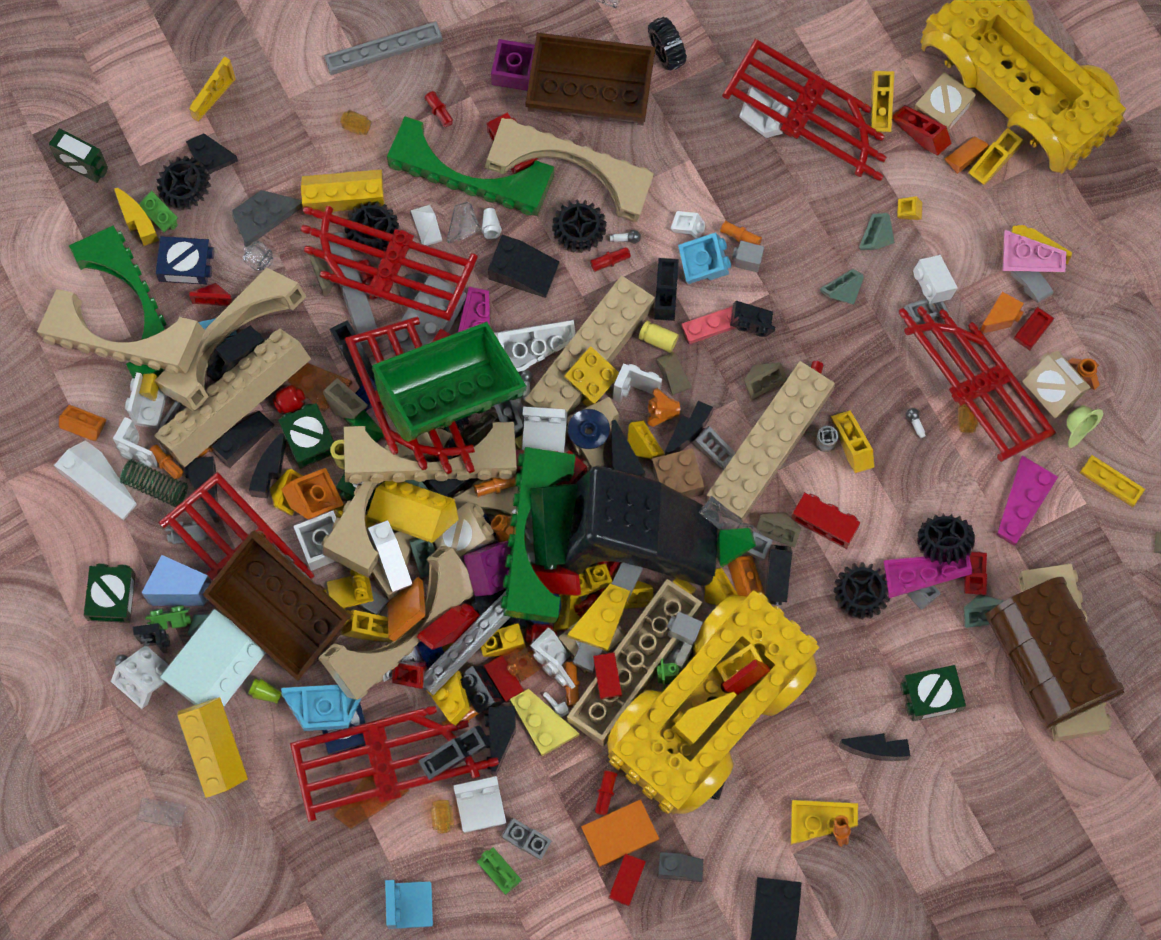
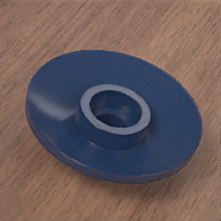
M584 409L578 411L569 421V437L580 448H598L609 437V421L604 414L597 410ZM591 429L593 433L586 434L585 431Z

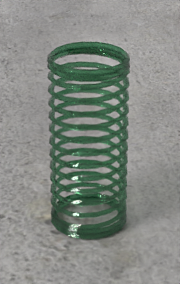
M133 459L127 461L120 475L121 484L133 487V489H137L151 497L153 496L155 499L158 498V500H162L175 508L184 501L188 491L187 483H182L181 480L178 481L173 476L169 478V475L165 476V473L161 474L160 471L157 472L156 469L148 468V465L144 466V464H140V462H136ZM131 464H132V468H131V470H130V473H129V475H128L127 478H126V475H127V472H128V470H129V467H130ZM142 466V470H141V472H140V474H139V476H138V479H137V481L134 483V480H135V478H136V476H137V474H138V472H139V469H140V467ZM147 467V470H146V472H145V474H144V476H143V478H142V481H141V483L138 485L139 480H140V478H141V476H142V474H143V471H144V469ZM151 469L150 475L148 476L147 481L143 486V482L148 474V471ZM155 471V475L149 487L147 488V484L150 481L153 472ZM159 473V477H158V479H157V481H156V483H155V486H154V488L151 490L152 484L154 483L155 478H156L157 474ZM163 475V480L161 481L158 490L155 492L156 487L160 481V478ZM166 477H168L167 482L165 483V486L162 492L160 493V489L164 483V480L166 479ZM171 478H172V481H171V484H170V486H169V488H168V491H167L166 494L164 495V492H165V489H166V487H167V485H168V482H169V481L171 480ZM176 481V484H175V486H174V488H173V490H172V493H171V495L168 497L169 491H170V489H171L173 483ZM184 487L181 496H180L179 499L177 500L178 495H179L181 489Z

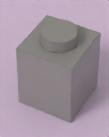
M740 241L739 248L735 247L732 259H736L734 267L758 273L764 246Z
M678 612L676 617L671 616L667 628L670 631L668 635L692 646L703 622Z

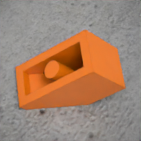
M1002 292L985 319L980 331L984 334L1010 328L1014 321L1019 322L1024 313L1021 310L1024 303Z

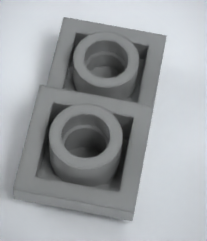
M1011 271V276L1024 286V293L1037 303L1053 294L1052 288L1039 272Z
M515 818L511 819L501 836L504 840L539 860L542 859L552 842L546 836L534 829H530Z

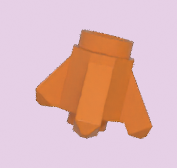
M1071 358L1068 361L1093 390L1100 386L1096 374L1099 364L1095 360Z
M658 387L655 388L652 392L655 397L648 401V412L651 416L648 417L647 423L652 427L673 417L677 418L680 414L679 401L669 398Z
M498 514L492 520L491 527L496 533L498 542L508 541L509 535L513 534L514 527L510 526L511 516Z

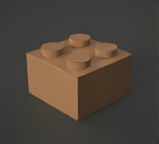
M693 448L652 459L651 467L656 481L689 498L703 495L704 484Z

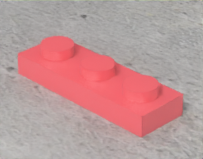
M732 307L682 323L681 327L688 344L735 329L736 327L730 326Z

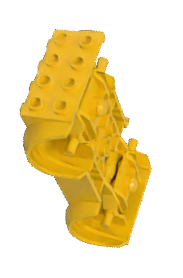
M953 0L950 4H944L937 14L933 13L926 20L927 25L922 31L923 36L920 41L922 44L921 49L925 52L927 46H933L942 51L949 58L944 62L948 68H951L953 65L957 67L966 88H976L1008 118L1007 126L1009 128L1016 125L1028 131L1034 137L1030 140V144L1033 145L1032 147H1037L1038 144H1041L1049 158V168L1052 171L1062 174L1067 169L1072 170L1078 164L1079 159H1085L1092 152L1091 149L1100 147L1107 136L1112 137L1119 129L1117 126L1124 120L1123 114L1126 108L1120 103L1121 97L1114 79L1100 67L1078 65L1034 25L1033 11L1027 0ZM1009 61L1012 68L1006 69L1001 62ZM1016 77H1022L1025 82H1020ZM1036 87L1041 93L1034 95L1029 89Z
M753 590L748 597L731 595L724 599L702 624L692 646L695 654L694 658L663 693L647 690L635 698L623 711L611 729L607 741L609 763L617 770L621 768L626 773L625 777L632 784H639L643 788V794L651 800L654 798L660 803L658 805L659 808L666 814L690 813L710 799L731 774L734 764L729 751L761 714L773 716L795 701L808 687L817 673V665L813 655L819 649L817 641L811 635L807 634L806 636L795 621H789L779 607H773L768 603V598L761 592ZM753 643L763 663L768 665L770 672L741 694L736 695L696 742L690 746L671 729L675 724L672 720L680 711L685 713L690 708L706 703L709 698L716 699L729 694L721 690V683L724 680L716 666Z

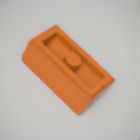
M974 136L944 160L958 174L987 151L989 145Z
M68 405L59 416V428L96 441L107 419Z
M741 556L728 564L736 592L739 596L748 597L753 590L765 595L752 556Z

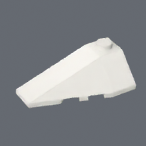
M574 320L500 331L494 334L519 372L526 370L529 366L566 347L576 332Z
M86 440L69 448L54 465L59 474L123 521L137 505L103 453Z

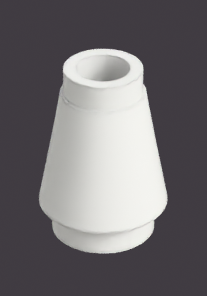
M487 208L483 211L481 232L487 239H496L500 236L502 229L495 209Z

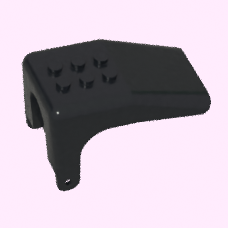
M605 466L592 467L575 483L578 484V492L573 516L572 537L569 539L565 564H562L560 567L581 574L594 563L615 561L650 569L700 586H705L712 582L716 570L718 516L715 511L659 481Z

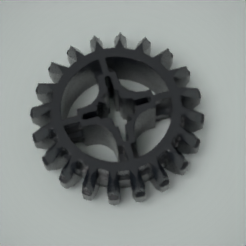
M667 17L653 20L648 25V33L652 46L656 47L655 53L667 70L671 71L680 68L686 63L687 55L679 32Z
M184 156L183 159L177 157L176 162L169 160V166L163 165L165 171L159 172L162 178L156 179L159 184L157 190L160 192L159 196L172 208L176 209L178 207L180 210H184L186 206L187 209L191 210L192 204L198 206L197 201H204L203 195L209 194L206 188L211 187V184L208 182L211 177L207 174L208 169L203 166L204 164L201 161H197L193 157L189 159L188 156ZM179 180H182V181L185 182L188 186H186L185 184L182 185V183H181Z
M578 199L575 201V204L569 201L568 207L562 205L561 211L557 210L556 217L553 218L552 231L554 232V238L558 239L559 245L564 244L565 250L572 247L573 253L576 249H579L582 253L583 248H586L590 252L591 245L597 248L598 241L602 242V235L606 234L607 222L604 220L605 215L604 213L600 214L601 209L599 207L595 208L594 203L587 205L586 199L583 201V204H580ZM575 215V217H574L573 219L567 220L568 218H570V217H572V216ZM578 220L580 221V225H582L581 232H579V227H577ZM591 230H594L590 235L583 237L586 233L591 232Z
M369 201L367 206L361 203L360 209L354 207V213L349 212L348 220L359 223L365 219L363 225L369 226L370 223L371 227L381 231L388 227L386 232L393 234L395 229H399L398 219L396 215H393V210H387L386 204L380 207L378 201L375 205H372ZM346 227L344 228L347 234L346 238L383 251V247L387 248L389 241Z
M943 513L941 517L934 515L933 519L927 518L926 523H922L918 531L917 544L920 553H924L925 558H930L931 562L937 560L940 565L942 562H947L950 565L954 561L958 564L959 559L965 561V558L970 556L975 546V534L972 525H968L967 520L962 521L961 516L955 518L953 514L945 516Z
M861 562L860 568H858L856 563L852 564V570L849 567H845V573L840 572L838 575L840 579L835 580L834 584L837 587H834L833 592L837 595L834 599L835 601H841L838 605L839 608L846 607L845 614H848L849 611L853 612L852 618L860 614V619L863 620L865 614H867L869 619L873 618V612L876 615H880V609L885 610L887 607L886 603H889L891 599L887 596L888 581H883L886 578V574L879 575L880 568H877L875 571L872 570L873 564H869L868 568H865V563ZM861 576L867 577V579L864 581H859L855 577ZM873 582L879 589V598L871 588ZM846 584L850 586V590L854 594L852 600H850L846 593ZM867 585L866 592L858 596L859 590H862ZM860 601L873 603L870 605H858Z

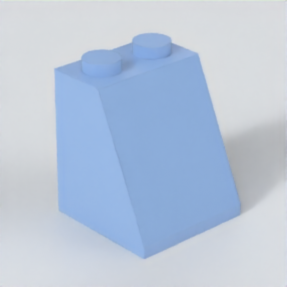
M161 555L142 594L148 604L152 606H204L209 600L202 594L209 587L211 581L208 575Z

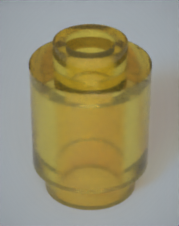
M348 110L347 113L344 112L340 119L343 129L358 135H367L371 127V120L367 116L352 110Z
M966 404L959 405L957 422L959 431L964 433L976 432L979 422Z
M449 800L433 801L430 808L432 829L437 830L439 834L450 832V829L454 827L452 805H450Z

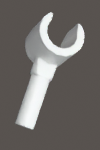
M547 692L543 694L560 717L569 713L565 702L557 704Z

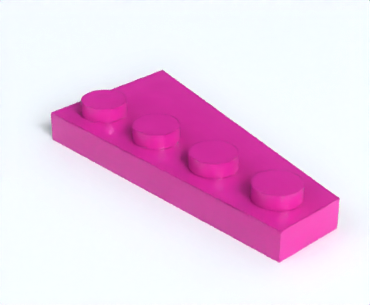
M469 287L458 332L484 322H488L490 325L489 290Z
M925 556L883 560L886 581H888L889 598L972 574L969 556L965 558V561L959 559L958 564L952 561L950 565L947 562H942L940 565L937 560L931 562L930 558H925Z

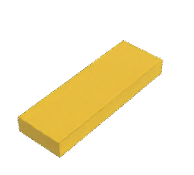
M1093 455L1090 456L1080 471V474L1131 507L1135 506L1145 491V488Z

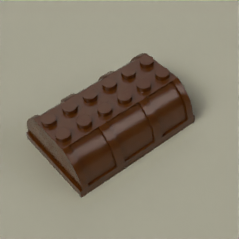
M537 32L525 107L528 108L529 112L537 110L561 113L562 116L569 117L577 115L601 118L602 121L609 122L610 120L634 122L637 125L643 126L646 120L656 47Z
M254 530L248 535L202 595L292 677L299 681L319 661V657L333 645L350 624L354 614L340 606L326 593L327 590L323 586L316 584L294 564L295 561L280 552L266 539V535L262 531Z
M1064 577L1049 579L1016 594L985 614L1046 730L1125 693L1122 683L1118 681L1106 659L1107 655L1097 643L1085 621L1086 617L1083 611L1078 608L1066 586L1067 582Z

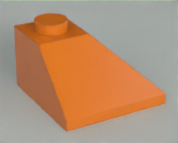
M326 468L294 479L281 489L290 508L308 520L344 506Z

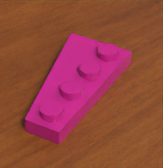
M1022 455L997 536L1015 546L1058 479V476Z

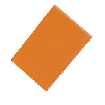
M419 577L412 581L411 586L404 588L387 603L388 636L392 641L399 639L425 617L423 581Z
M641 799L581 826L599 868L624 857L625 853L631 854L659 841L657 832Z

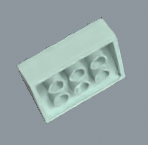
M213 609L160 678L194 705L220 697L223 706H225L266 652L231 620Z

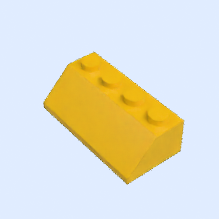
M382 169L302 176L301 196L303 209L306 206L325 211L326 206H330L333 208V212L353 210L354 207L360 209L361 203L367 206L369 201L372 205H375L378 201L381 207L385 204Z
M384 481L375 490L367 514V520L380 524L388 520L392 529L433 543L459 520L455 499L404 481Z
M218 697L179 710L177 716L205 798L225 792L248 780L221 698Z

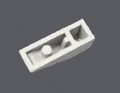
M387 520L369 527V540L374 550L379 552L378 562L392 593L411 586L412 581L389 521Z

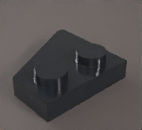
M204 133L186 141L193 158L201 161L204 164L203 166L208 169L207 174L238 162V158L234 153Z

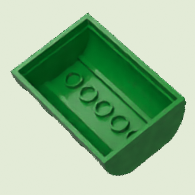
M488 322L372 366L382 405L400 436L408 442L436 428L442 429L450 426L452 422L469 415L488 411L497 404L519 399L523 396L527 387Z

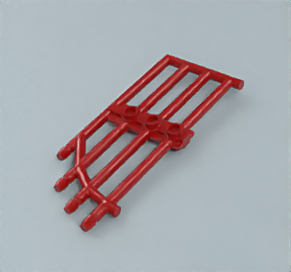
M755 38L722 94L723 98L729 99L731 95L737 97L781 123L782 127L780 130L789 137L798 139L801 135L856 167L854 173L856 176L862 177L864 172L869 176H873L874 179L881 181L883 175L866 165L868 155L883 163L887 157L869 146L868 134L874 136L879 141H882L885 136L867 125L859 110L861 108L862 111L870 113L872 108ZM759 49L808 78L805 86L799 85L755 59L754 55ZM749 64L799 93L800 95L796 102L746 74L745 71ZM740 79L790 108L791 111L787 118L737 89L736 86ZM828 90L847 101L853 116L823 99L824 91ZM818 104L857 127L860 132L861 141L814 114L813 111ZM807 121L814 122L860 149L859 160L805 129Z
M326 206L325 211L304 207L303 212L305 214L322 219L321 230L307 225H302L301 227L303 233L320 238L322 250L305 246L304 252L325 259L333 271L332 274L327 271H321V278L448 321L451 320L478 256L471 253L469 259L415 242L413 241L414 235L403 230L395 229L394 233L390 234L333 215V208L330 206ZM331 222L389 241L386 251L328 233L329 223ZM329 241L381 258L382 260L378 268L333 254L331 253ZM410 248L464 266L465 268L462 275L458 276L405 257ZM338 264L373 275L370 286L346 278ZM401 266H405L456 283L457 286L454 293H450L399 276L398 272ZM393 283H397L450 302L446 311L390 293Z
M920 306L917 308V312L923 317L922 319L925 323L917 325L913 318L909 316L907 310L901 308L898 311L908 326L904 329L905 334H914L952 385L949 391L954 401L958 402L960 406L966 404L1001 453L997 455V459L1000 462L1056 434L1054 428L983 333L978 330L975 323L971 322L968 325L971 332L962 329L956 325L944 309L939 311V315L945 324L936 323L927 314L926 309ZM932 331L966 377V381L961 383L958 381L923 332ZM943 332L954 334L982 373L976 376L972 373ZM969 341L982 346L996 366L989 369ZM1010 383L1045 431L1039 434L1035 431L1003 388V385ZM993 390L997 392L1029 435V439L1025 441L1021 439L989 396V392ZM980 397L1015 443V446L1011 448L1006 446L975 404L974 399Z
M414 317L346 337V344L390 452L393 455L398 454L396 442L409 448L414 452L418 465L422 470L428 468L423 453L438 456L446 474L452 473V467L447 456L460 455L468 473H473L475 469L469 454L475 452L473 445L465 446L455 421L448 426L457 446L452 448H443L436 429L428 432L434 447L419 444L417 438L409 442L405 441L400 434L390 429L383 412L385 408L382 405L378 391H375L355 344L367 340L376 362L379 363L384 361L375 337L387 334L397 356L404 352L395 332L407 328L415 349L423 345L415 328L416 325L420 324L419 318Z
M216 472L158 522L163 529L170 525L211 569L206 575L213 581L242 543L233 550L195 510L192 504L202 497L243 542L248 537V534L209 494L208 490L217 483L259 527L255 531H262L266 535V539L272 544L274 543L284 555L292 558L295 561L294 564L310 579L315 577L313 572L308 569L301 559L219 472ZM184 511L227 555L218 564L176 520Z
M429 706L426 709L422 708L290 743L308 822L317 820L315 813L379 797L380 803L402 798L400 793L402 790L470 773L472 779L479 778L481 776L478 770L498 765V758L474 762L473 758L470 757L465 760L466 765L451 768L431 780L425 775L398 782L395 773L396 769L419 764L420 759L433 751L393 761L390 748L439 735L450 741L453 738H457L452 732L469 727L468 720L459 721L455 726L452 723L441 725L426 718V715L437 713L436 706ZM411 720L429 728L424 731L387 740L384 727ZM360 733L364 735L366 746L305 762L302 760L300 749ZM366 754L369 756L371 764L369 768L311 783L307 781L305 770ZM369 776L374 777L375 789L313 805L310 793L312 791Z

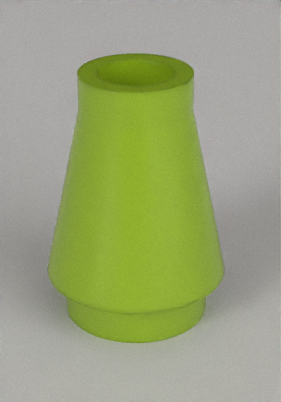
M256 678L248 693L253 696V699L276 704L282 695L281 691L263 679L258 680Z

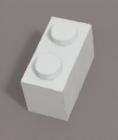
M941 255L919 259L913 270L914 277L918 280L923 295L927 298L929 304L950 300L958 287Z

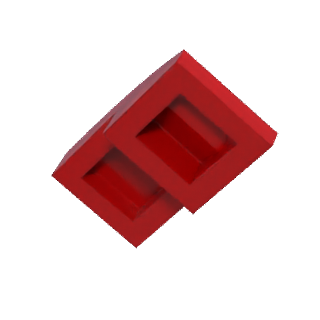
M971 552L969 557L972 574L964 576V594L986 595L987 553Z
M625 853L608 899L630 906L646 861Z

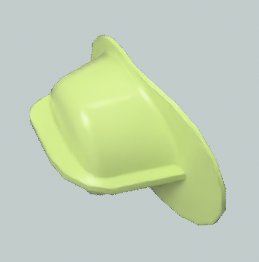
M1081 405L1068 415L1067 427L1072 433L1068 440L1069 448L1075 447L1087 433L1099 424L1103 417V410H1093L1090 407Z

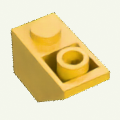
M519 623L498 629L481 646L483 657L507 656L526 650Z

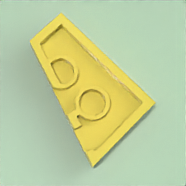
M527 689L510 699L512 706H515L516 713L541 756L580 735L531 690Z

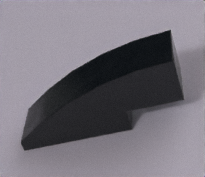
M658 258L654 320L675 321L679 259Z
M698 401L690 418L681 416L665 450V455L680 452L692 443L712 416V406Z
M280 433L260 458L249 487L251 497L268 499L271 479L278 480L280 478L287 442L284 434Z
M474 726L459 737L453 738L420 759L419 763L428 779L431 780L490 746L491 743L482 727Z
M884 733L841 739L839 747L849 753L879 761H906L911 756L908 739L886 742Z

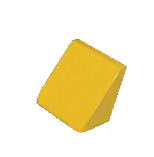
M917 196L898 199L897 218L922 220V201Z
M155 374L143 375L139 394L152 401H156L159 390L155 382L157 379Z
M678 578L673 580L674 584L691 595L697 589L687 581Z

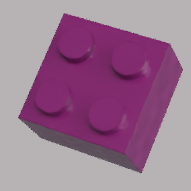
M498 39L491 71L492 85L527 91L535 45Z
M508 541L492 543L463 555L475 596L492 595L506 589L503 588L505 575H508L509 568L505 565L507 554H511V547H508Z

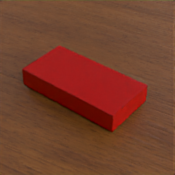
M1037 307L1013 339L1030 351L1051 325L1054 318Z
M615 652L593 656L600 700L622 696Z
M503 655L484 665L505 703L524 692Z
M754 659L722 685L725 691L734 692L738 696L770 672L768 665Z

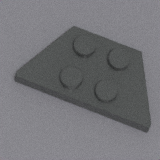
M260 190L233 209L232 217L237 224L239 234L243 238L244 246L246 248L303 208L302 200Z

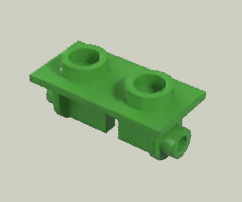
M153 191L139 203L140 207L164 233L167 229L174 230L178 226L176 223L178 217Z
M184 605L173 606L171 611L163 612L162 609L151 610L150 614L145 617V620L150 619L151 621L147 622V625L159 623L165 630L168 629L167 621H171L172 629L186 627L191 623L190 615H186L190 607L184 608Z
M661 659V665L657 666L658 683H663V690L665 689V684H671L679 675V667L675 663L663 664V659Z
M494 847L486 850L477 861L505 895L522 881Z

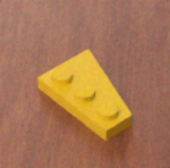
M223 57L196 99L190 105L191 116L198 122L236 80L231 60L227 57Z
M609 584L567 634V637L608 652L629 598L630 590Z
M457 671L434 695L428 692L447 719L455 726L470 711L466 691L462 688L460 671Z
M792 800L790 845L833 834L834 820L836 821L835 818L840 815L847 817L850 829L857 827L858 803Z

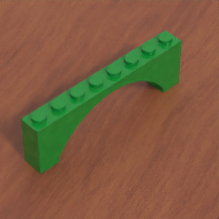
M406 116L403 118L387 155L388 166L396 171H406L414 177L420 176L432 183L444 184L452 190L458 189L470 196L482 197L490 203H500L505 208H514L529 216H538L554 178V166L536 160L534 165L527 169L502 178L481 179L460 174L447 167L433 153L424 137L423 122Z
M113 225L69 245L80 270L88 268L111 274L125 282L138 295L144 310V330L141 340L165 330L164 326L167 324L162 314H157L156 309H158V305L154 297L149 298L147 293L150 292L146 281L141 282L139 278L142 273L138 264L133 265L131 261L134 256L130 248H125L123 245L126 240L121 230L117 232ZM131 362L126 363L134 379L136 373H141L142 376L153 373L158 378L165 370L161 368L160 370H155L144 364L138 366Z
M525 447L523 453L518 455L517 466L521 467L520 474L517 473L515 479L518 493H515L513 497V506H516L515 514L512 513L510 526L514 528L513 534H510L508 539V547H511V554H507L505 565L509 568L508 575H505L503 588H506V596H502L501 609H504L503 616L555 623L558 619L560 597L554 596L535 574L527 556L524 535L526 520L531 509L530 488L553 486L563 481H570L574 475L576 456L574 454Z

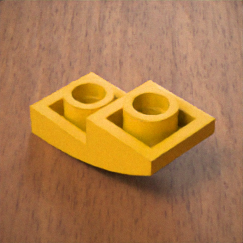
M606 564L585 569L584 573L579 574L581 595L568 596L570 599L581 597L612 584Z

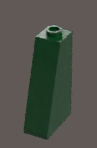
M578 484L530 488L535 565L544 566V569H556L558 564H565Z

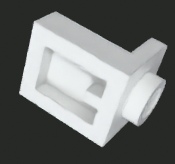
M677 211L670 229L674 233L691 234L694 239L701 237L705 230V222L698 213Z

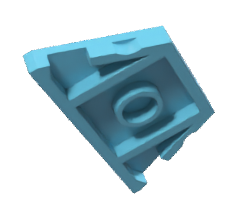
M339 685L281 688L282 696L304 731L348 728L361 699L348 698Z

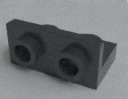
M740 301L733 303L730 326L736 327L739 331L753 332L759 337L770 335L776 328L772 325L773 311Z
M159 623L133 627V635L140 644H144V646H154L157 644L163 653H168L167 647L170 646L169 633L166 634V630Z
M471 666L461 674L462 688L465 689L466 695L477 713H482L488 707L500 706L505 702L484 666Z

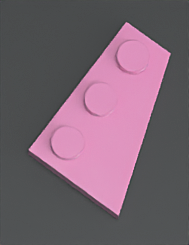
M1004 230L1002 271L1065 272L1066 251Z

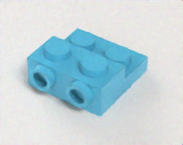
M716 232L678 245L688 284L706 278L713 280L729 274L728 268H731V262L728 256L725 257L724 250L727 249L725 239L721 238Z

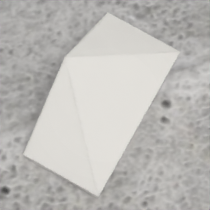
M427 205L411 210L421 243L428 246L441 242L442 237L431 206Z

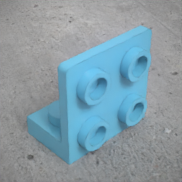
M385 880L386 925L388 929L433 926L431 882L395 883L394 880Z

